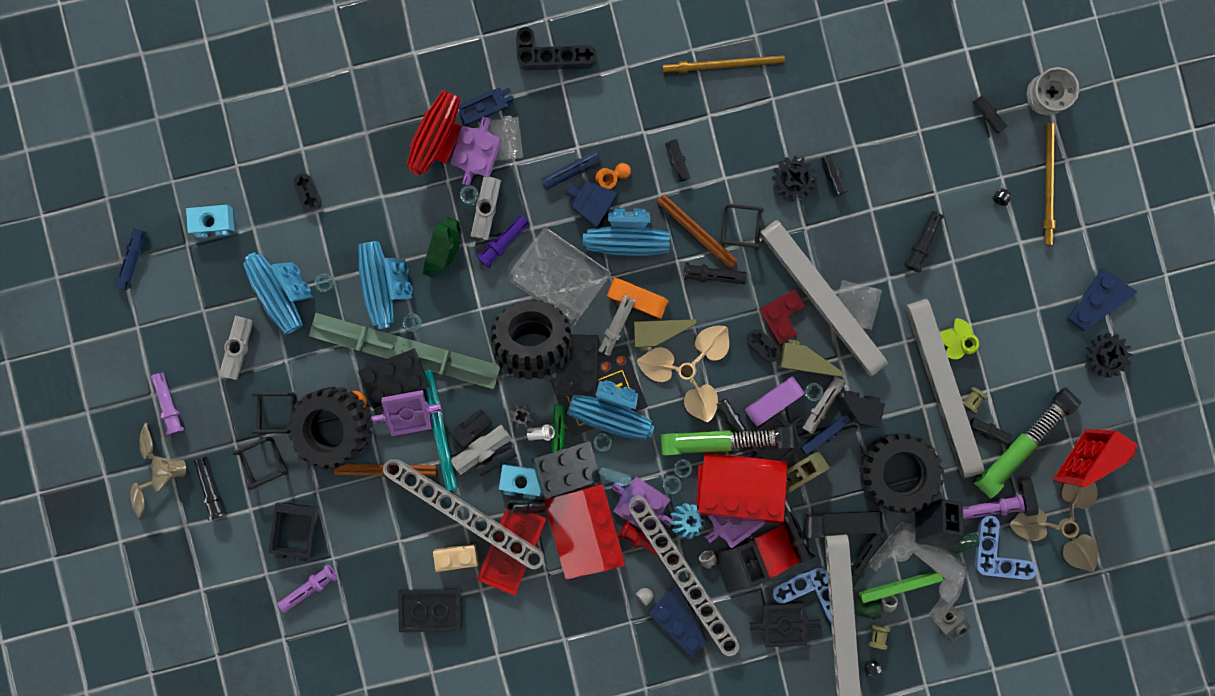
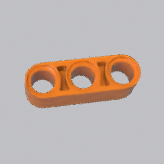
M618 278L613 279L606 297L621 303L624 295L630 296L629 300L631 298L636 300L632 307L633 309L658 319L662 318L669 301L662 296Z

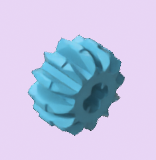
M684 503L682 507H675L676 513L670 514L674 518V520L669 522L671 525H674L672 531L678 533V537H685L686 539L700 535L698 529H704L701 522L706 519L698 515L697 506Z

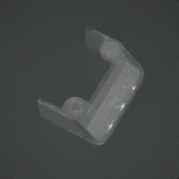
M909 521L901 522L867 566L877 572L889 556L899 562L906 561L913 553L945 578L939 587L941 598L928 613L929 616L940 622L961 594L967 575V567L945 548L915 543V524Z

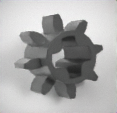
M516 404L517 410L515 412L509 411L510 414H513V419L510 422L515 421L517 423L516 428H519L520 424L528 428L526 422L534 421L533 418H530V414L534 411L526 410L527 404L521 409ZM520 410L522 413H527L524 422H522L521 419L517 420L516 416L519 415L518 411Z

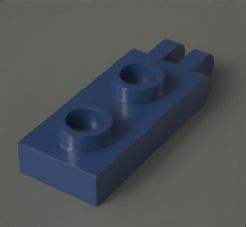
M496 88L460 104L459 112L465 125H470L481 120L482 117L486 118L508 108L507 103L514 100L513 95L504 97L511 93L510 88L504 90Z
M841 416L814 435L800 448L802 452L812 455L821 449L820 444L824 441L830 442L838 436L836 433L849 423V417Z

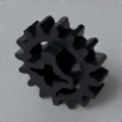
M794 156L792 161H790L789 157H786L785 164L780 161L778 163L780 169L774 168L773 170L777 174L772 176L771 179L777 182L773 185V188H779L780 190L777 194L784 193L785 200L789 196H791L792 201L796 200V196L802 200L804 194L807 196L811 194L809 189L815 188L812 182L816 181L817 177L812 176V174L816 170H810L809 167L812 163L805 164L804 157L800 161H797V156ZM791 166H799L800 168L793 169ZM782 173H783V176L785 177V182H784V184H782V182H781V174H782ZM805 173L807 174V184L804 181ZM797 175V176H798L797 180H795L794 182H792V181L790 180V179L792 178V176ZM789 188H796L798 191H797V192H793V191H790V190H788V189H789Z
M1106 333L1104 336L1098 335L1097 340L1093 339L1090 341L1093 346L1086 347L1090 354L1085 355V357L1090 358L1087 366L1093 365L1092 372L1099 371L1098 376L1104 377L1106 374L1107 378H1112L1113 375L1120 376V371H1127L1125 365L1132 363L1128 360V357L1133 356V354L1127 351L1131 346L1124 345L1126 339L1119 340L1118 334L1112 336L1111 333ZM1108 342L1104 348H1100L1101 344ZM1114 363H1117V364H1118V365H1117L1116 367H1114L1113 369H1110V368L1113 366Z

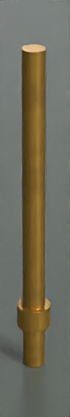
M785 56L693 63L679 61V64L663 65V73L679 72V74H685L688 71L785 64Z
M1055 123L1046 124L1045 220H1043V229H1045L1044 245L1047 246L1053 245V229H1055L1056 223L1053 220Z

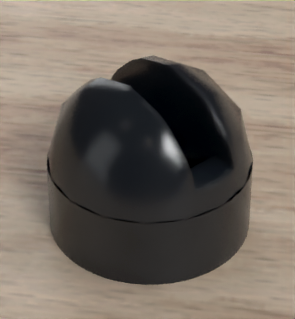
M1001 188L995 192L992 199L998 205L1007 206L1011 199V194L1007 189Z
M872 659L865 664L867 676L883 672L880 663Z

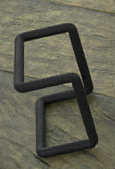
M727 204L724 208L720 245L722 247L725 244L752 247L754 250H758L760 248L758 242L761 215L764 208ZM729 208L758 211L754 243L725 240Z
M253 392L252 396H257V429L251 432L253 434L291 433L289 429L261 430V396H291L292 411L295 410V393Z
M265 437L233 452V455L240 456L252 485L248 486L249 490L288 474V470L273 437ZM266 441H270L283 471L255 482L243 452Z

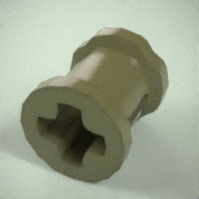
M972 387V392L962 402L965 409L976 414L978 407L983 400H987L988 396L979 389Z
M872 625L873 634L869 646L887 650L886 640L891 629Z

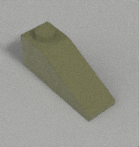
M696 319L634 322L635 348L639 347V351H652V347H656L694 326Z
M788 340V343L782 344L779 368L843 377L844 372L807 346L800 345L801 341Z
M820 451L787 469L786 495L830 469Z

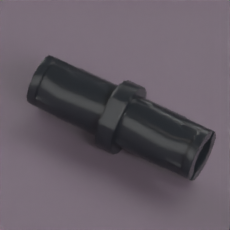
M983 94L972 102L983 115V120H987L997 134L1008 127L998 115V110L991 106Z
M677 139L665 143L671 159L669 162L674 167L678 182L690 179L691 177L685 164L686 158L682 156Z
M834 154L821 158L828 174L826 176L827 180H830L835 196L847 193L848 190L842 178L843 172L839 170Z
M727 398L716 404L726 419L725 423L729 424L734 433L739 434L740 432L742 434L744 432L746 434L748 432L739 418L740 414L735 412Z
M974 417L969 422L972 430L984 435V438L988 440L991 438L1005 445H1008L1011 441L1012 434L997 428L993 423L988 424Z
M511 446L498 454H492L490 458L476 465V469L480 476H483L496 468H502L503 464L516 458L517 454Z
M523 498L522 500H508L506 509H512L508 510V513L530 514L531 512H544L546 504L542 503L544 502L543 499L531 500L530 498Z

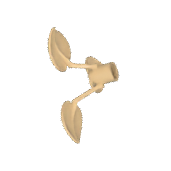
M712 326L701 331L696 337L695 347L702 353L692 363L687 362L680 367L672 366L674 364L673 354L668 349L662 347L654 348L652 351L647 352L637 360V363L645 375L657 382L668 381L672 377V370L678 371L681 378L690 380L695 389L689 390L684 398L685 408L691 415L709 422L716 413L718 395L711 385L705 384L699 388L693 379L697 372L695 365L705 354L710 360H719L728 353L730 345L728 328L726 326Z

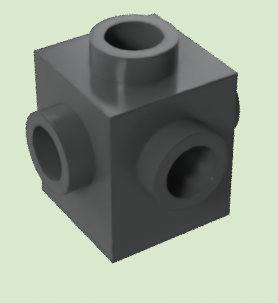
M953 605L942 610L939 616L933 620L937 628L951 643L964 636L971 627L967 622L969 618L961 608L957 610Z

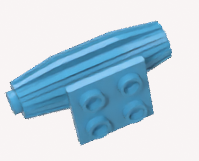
M613 208V211H609L608 221H610L612 226L587 229V233H583V246H587V250L628 256H649L669 253L670 232L646 228L647 224L650 223V213L646 212V209L636 208L633 209V212H627L625 208Z
M378 241L359 244V275L368 314L373 326H377L378 329L389 328V323L394 322L393 300L412 299L413 288L408 278V264L405 262V259L385 258Z
M256 252L246 256V261L243 265L251 287L271 320L284 335L290 334L302 327L303 324L294 302L308 300L313 296L310 293L309 285L300 276L299 268L293 262L270 265L262 254H256Z
M605 380L604 382L599 381L596 392L598 398L573 394L567 412L568 415L589 426L618 436L646 440L647 437L651 438L654 426L651 425L652 421L631 410V408L636 409L638 394L635 393V390L628 387L622 389L617 387L615 383Z

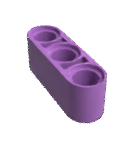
M791 376L752 403L744 411L757 427L801 397L804 391L795 378Z

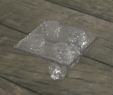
M504 116V119L491 120L487 131L494 136L502 138L495 161L523 158L518 117Z
M842 280L838 298L862 328L872 330L882 290Z

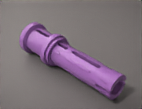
M164 372L152 375L151 379L162 410L160 418L164 420L167 430L165 432L166 436L185 431L184 427H181L178 418L179 411L174 408Z
M1018 494L1013 498L1004 499L1001 497L995 502L963 507V520L994 514L1007 516V513L1018 511L1024 513L1023 498Z
M325 565L324 569L318 574L311 575L307 583L278 602L281 611L286 613L315 591H322L325 585L331 581L335 582L338 579L336 572L330 565Z

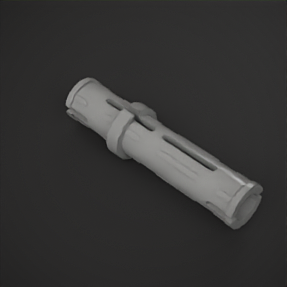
M623 296L609 329L605 331L606 336L599 347V351L601 353L605 351V355H611L616 341L621 337L620 332L636 302L634 298L629 300L630 296Z
M836 376L833 377L832 382L815 409L812 408L810 411L811 415L802 427L803 430L813 435L820 422L825 420V414L843 385H845L842 379Z

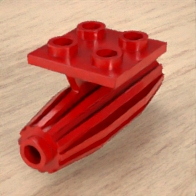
M442 90L430 109L426 111L409 146L411 150L406 164L409 167V172L420 176V174L425 175L435 160L447 165L462 126L455 124L461 99Z

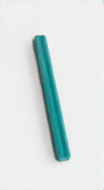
M427 370L425 373L430 383V387L425 388L427 403L429 406L440 404L433 372ZM432 413L430 417L445 487L448 491L456 490L457 483L442 413Z

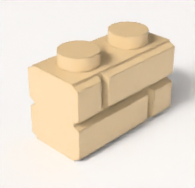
M477 543L447 547L446 549L439 548L433 551L436 572L479 565Z

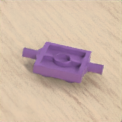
M482 117L480 128H469L462 125L450 165L465 171L462 184L470 186L473 174H480L486 177L491 175L502 138L494 136L487 131L491 119Z
M423 390L383 397L381 401L384 409L383 414L371 416L373 425L385 422L389 427L391 436L432 429L430 414L442 412L441 403L429 406L425 400Z
M637 476L625 489L614 482L610 490L619 494L620 500L613 512L641 529L629 508L631 498L641 495L648 501L659 520L666 526H671L669 522L672 519L664 515V509L670 501L669 497ZM636 502L633 508L640 511L645 505L642 502ZM648 519L644 523L647 528H652L656 524L653 519Z
M708 516L713 523L714 530L707 534L705 538L711 543L720 536L725 539L730 548H733L765 523Z

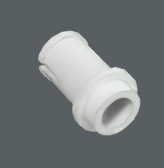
M548 424L543 425V427H531L527 430L532 432L527 433L530 441L540 439L549 441L555 435L554 428Z

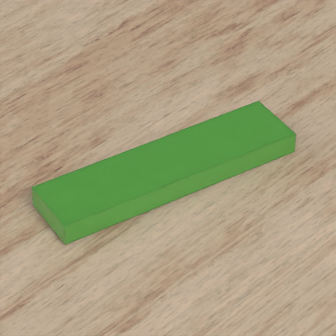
M932 571L860 591L858 597L862 603L941 582L943 577L941 573Z

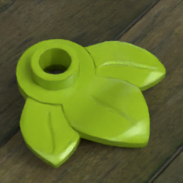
M955 319L953 329L940 332L943 344L948 347L946 354L950 359H960L965 354L976 352L979 348V340L972 334L971 325L962 319ZM967 340L971 342V346L969 348L965 346V342Z

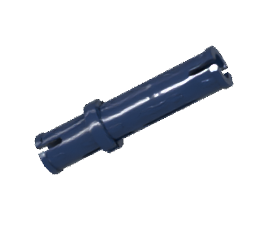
M594 151L581 159L576 158L575 162L541 178L546 190L579 173H585L586 169L601 163L597 152Z
M133 228L129 245H126L125 248L127 249L115 287L125 290L129 289L137 259L143 251L141 248L147 234L146 231Z

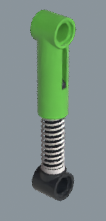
M1064 387L1055 394L1051 400L1052 405L1049 407V410L1042 415V418L1037 420V423H1034V426L1027 431V434L1022 433L989 469L977 477L974 484L989 498L994 497L1001 491L1004 483L1038 448L1037 444H1039L1038 441H1041L1040 438H1043V435L1046 436L1045 433L1054 428L1055 422H1058V419L1061 420L1060 417H1064V415H1071L1079 408L1082 402L1067 387Z
M795 426L775 427V430H769L768 432L765 430V432L761 431V433L759 431L757 433L750 431V433L746 432V434L744 432L742 434L740 432L739 434L736 432L733 434L731 430L661 434L662 455L732 451L733 447L740 448L741 446L743 448L745 446L747 448V446H752L754 448L755 445L756 447L758 445L760 447L762 445L764 447L766 445L768 447L769 445L776 446V449L797 447Z

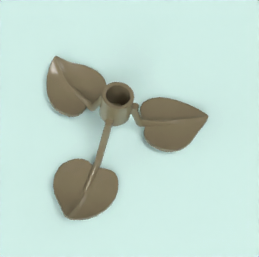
M144 423L141 430L139 448L144 459H148V457L153 459L151 465L152 481L140 486L134 483L130 491L131 506L138 519H142L144 511V497L142 494L144 488L153 485L154 491L160 492L171 478L186 475L184 460L171 461V458L153 455V444L147 427L148 423Z
M1095 482L1085 488L1068 484L1063 485L1061 496L1065 501L1071 502L1070 518L1062 519L1059 525L1046 523L1047 516L1040 508L1036 516L1026 517L1024 513L1019 512L1010 522V526L1016 534L1031 541L1045 538L1047 535L1046 526L1060 530L1064 536L1072 539L1063 547V557L1066 562L1076 568L1090 572L1095 571L1098 562L1097 544L1087 534H1081L1076 538L1079 533V526L1074 522V505L1080 509H1086L1096 502L1098 492Z

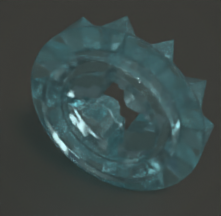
M605 467L600 469L599 474L602 475L603 479L626 485V482H631V477L628 474Z

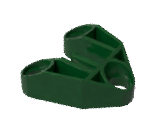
M447 217L444 224L438 223L436 225L425 258L423 275L434 278L454 261L462 241L458 220Z

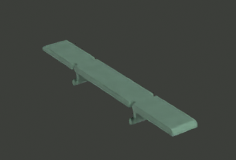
M315 313L309 337L358 351L363 347L362 352L386 359L415 348L425 370H431L442 375L446 371L445 375L491 389L495 387L500 370L497 364L451 352V355H449L450 351L371 328L367 332V327Z

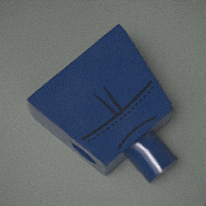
M588 181L585 182L582 189L571 183L565 193L575 199L572 209L595 228H599L617 197L615 191Z

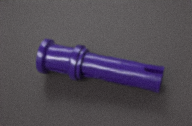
M520 215L495 241H490L488 243L489 246L481 254H477L476 257L489 269L491 267L490 264L498 256L503 255V250L530 225V222L523 215Z

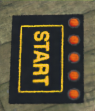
M625 350L598 361L597 388L599 381L604 382L605 380L615 383L617 387L622 389L624 387L631 388L638 394L636 409L631 408V410L637 412L648 407ZM553 378L550 382L555 392L556 378ZM556 395L559 405H567L565 420L571 436H576L595 428L567 414L573 396Z

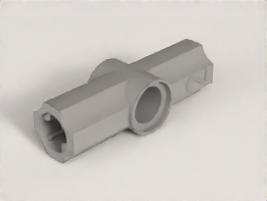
M483 177L470 237L488 241L493 216L496 213L495 207L501 180ZM482 205H491L490 212L486 214L482 213Z
M235 316L229 340L226 341L224 346L225 354L219 372L220 376L238 380L244 355L248 352L247 344L254 320ZM236 342L240 344L238 353L233 351V345Z
M501 424L486 436H482L470 444L468 449L454 457L451 462L460 475H462L478 462L481 463L495 453V450L502 447L512 438Z

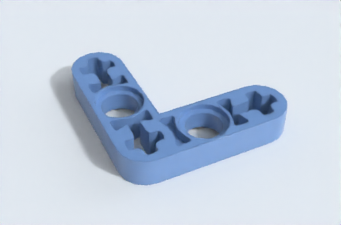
M991 515L981 517L978 522L975 569L987 576L1025 580L1034 578L1037 573V567L1033 562L997 557L999 521L995 516ZM989 519L990 522L994 523L993 526L989 527V533L993 534V537L983 535V532L988 533V527L984 526V523L988 522ZM986 539H990L992 542V548L988 551L982 548V542ZM981 553L991 554V558L988 556L986 558V562L990 564V567H987L985 571L980 566L981 563H985V557L981 556ZM1004 562H1009L1011 565L1008 573L1001 571L1000 567ZM1026 564L1027 567L1031 568L1030 572H1027L1026 575L1025 572L1016 570V566L1025 568Z
M814 567L773 587L772 596L779 603H786L815 590L823 610L831 622L830 606L826 608L827 605H830V601H825L822 598V593L825 590H829L828 585L822 586L818 579L814 580V577L817 576L816 572L819 571L821 574L824 573V576H822L823 582L825 584L828 583L827 570L824 568ZM798 579L805 580V589L797 590L795 582ZM789 583L791 585L792 590L795 592V594L793 595L791 591L786 592L784 594V598L776 596V594L779 593V588H782L783 590L789 589V587L787 586V584Z

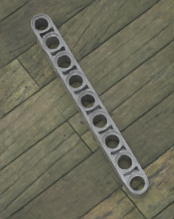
M775 220L761 230L759 233L762 239L870 377H873L888 365L886 358L781 223Z
M927 299L907 304L906 312L960 475L963 479L984 473V466L931 305Z
M393 459L384 464L383 472L388 478L530 569H537L543 564L544 554L540 549L403 461ZM392 463H396L399 466V472L396 475L390 472L389 467ZM409 474H413L417 479L414 486L409 485L407 482ZM427 485L432 486L434 489L432 497H428L424 493ZM443 497L451 499L452 505L450 508H445L442 505ZM461 508H466L469 511L468 519L460 517L459 511ZM479 519L486 521V530H479L476 523ZM495 531H502L504 533V541L499 542L495 540ZM519 542L522 545V551L519 553L514 552L511 548L512 543ZM532 553L538 554L540 562L537 564L531 563L529 555Z
M641 495L634 496L629 502V508L636 522L721 652L726 656L735 655L739 650L735 634L648 501ZM636 502H642L645 506L642 510L637 511L633 508V505ZM653 519L656 524L652 528H647L644 525L645 521ZM658 537H665L667 542L664 545H658L656 539ZM676 554L678 559L676 562H669L667 560L668 556ZM683 571L690 574L685 580L678 577ZM692 589H699L701 591L696 597L690 595ZM704 606H710L712 608V610L707 614L701 612V609ZM716 623L723 625L719 631L713 630L712 627ZM728 640L734 642L733 646L730 648H726L723 646L724 643Z
M847 534L825 536L837 696H861L849 540Z

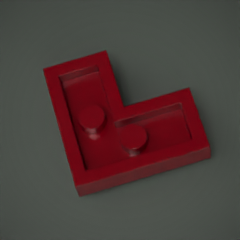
M796 289L759 309L779 345L798 335L788 318L791 314L805 307Z

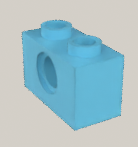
M229 205L186 208L188 233L195 235V238H207L208 234L228 236V232H235L233 207ZM213 217L214 224L213 226L208 227L207 221L209 218Z
M503 464L499 490H503V494L515 496V493H523L524 498L536 499V496L541 495L533 468ZM523 476L526 478V487L520 488L517 486V477Z

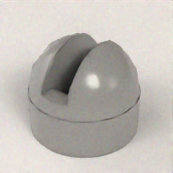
M712 550L704 551L699 556V560L705 568L710 569L711 566H715L717 563L715 553Z
M642 588L635 593L645 606L651 603L653 599V593L648 588Z
M893 595L881 598L880 607L884 612H893L898 604L897 598Z

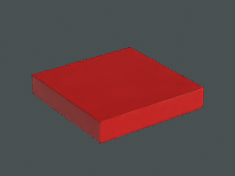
M780 524L754 538L769 578L775 577L799 563L785 524Z

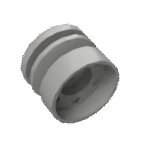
M1061 67L1050 68L1030 82L1026 92L1027 102L1031 109L1038 114L1045 116L1055 115L1067 109L1076 101L1080 90L1079 82L1068 69ZM1049 90L1050 93H1053V96L1050 97V94H1047L1046 91Z

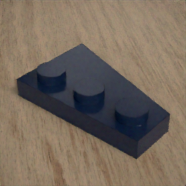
M1103 268L1098 272L1067 320L1083 331L1087 330L1137 293V291Z
M676 583L648 613L693 657L707 642L680 587Z

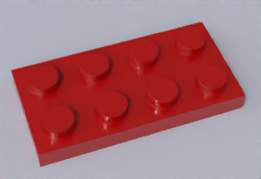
M506 509L500 524L536 546L547 518L534 512L530 514L508 513V510L512 509ZM497 531L494 538L496 541L501 542L504 541L505 535L502 531ZM519 542L512 543L511 548L514 552L519 553L522 551V545ZM491 544L477 580L515 596L527 566Z

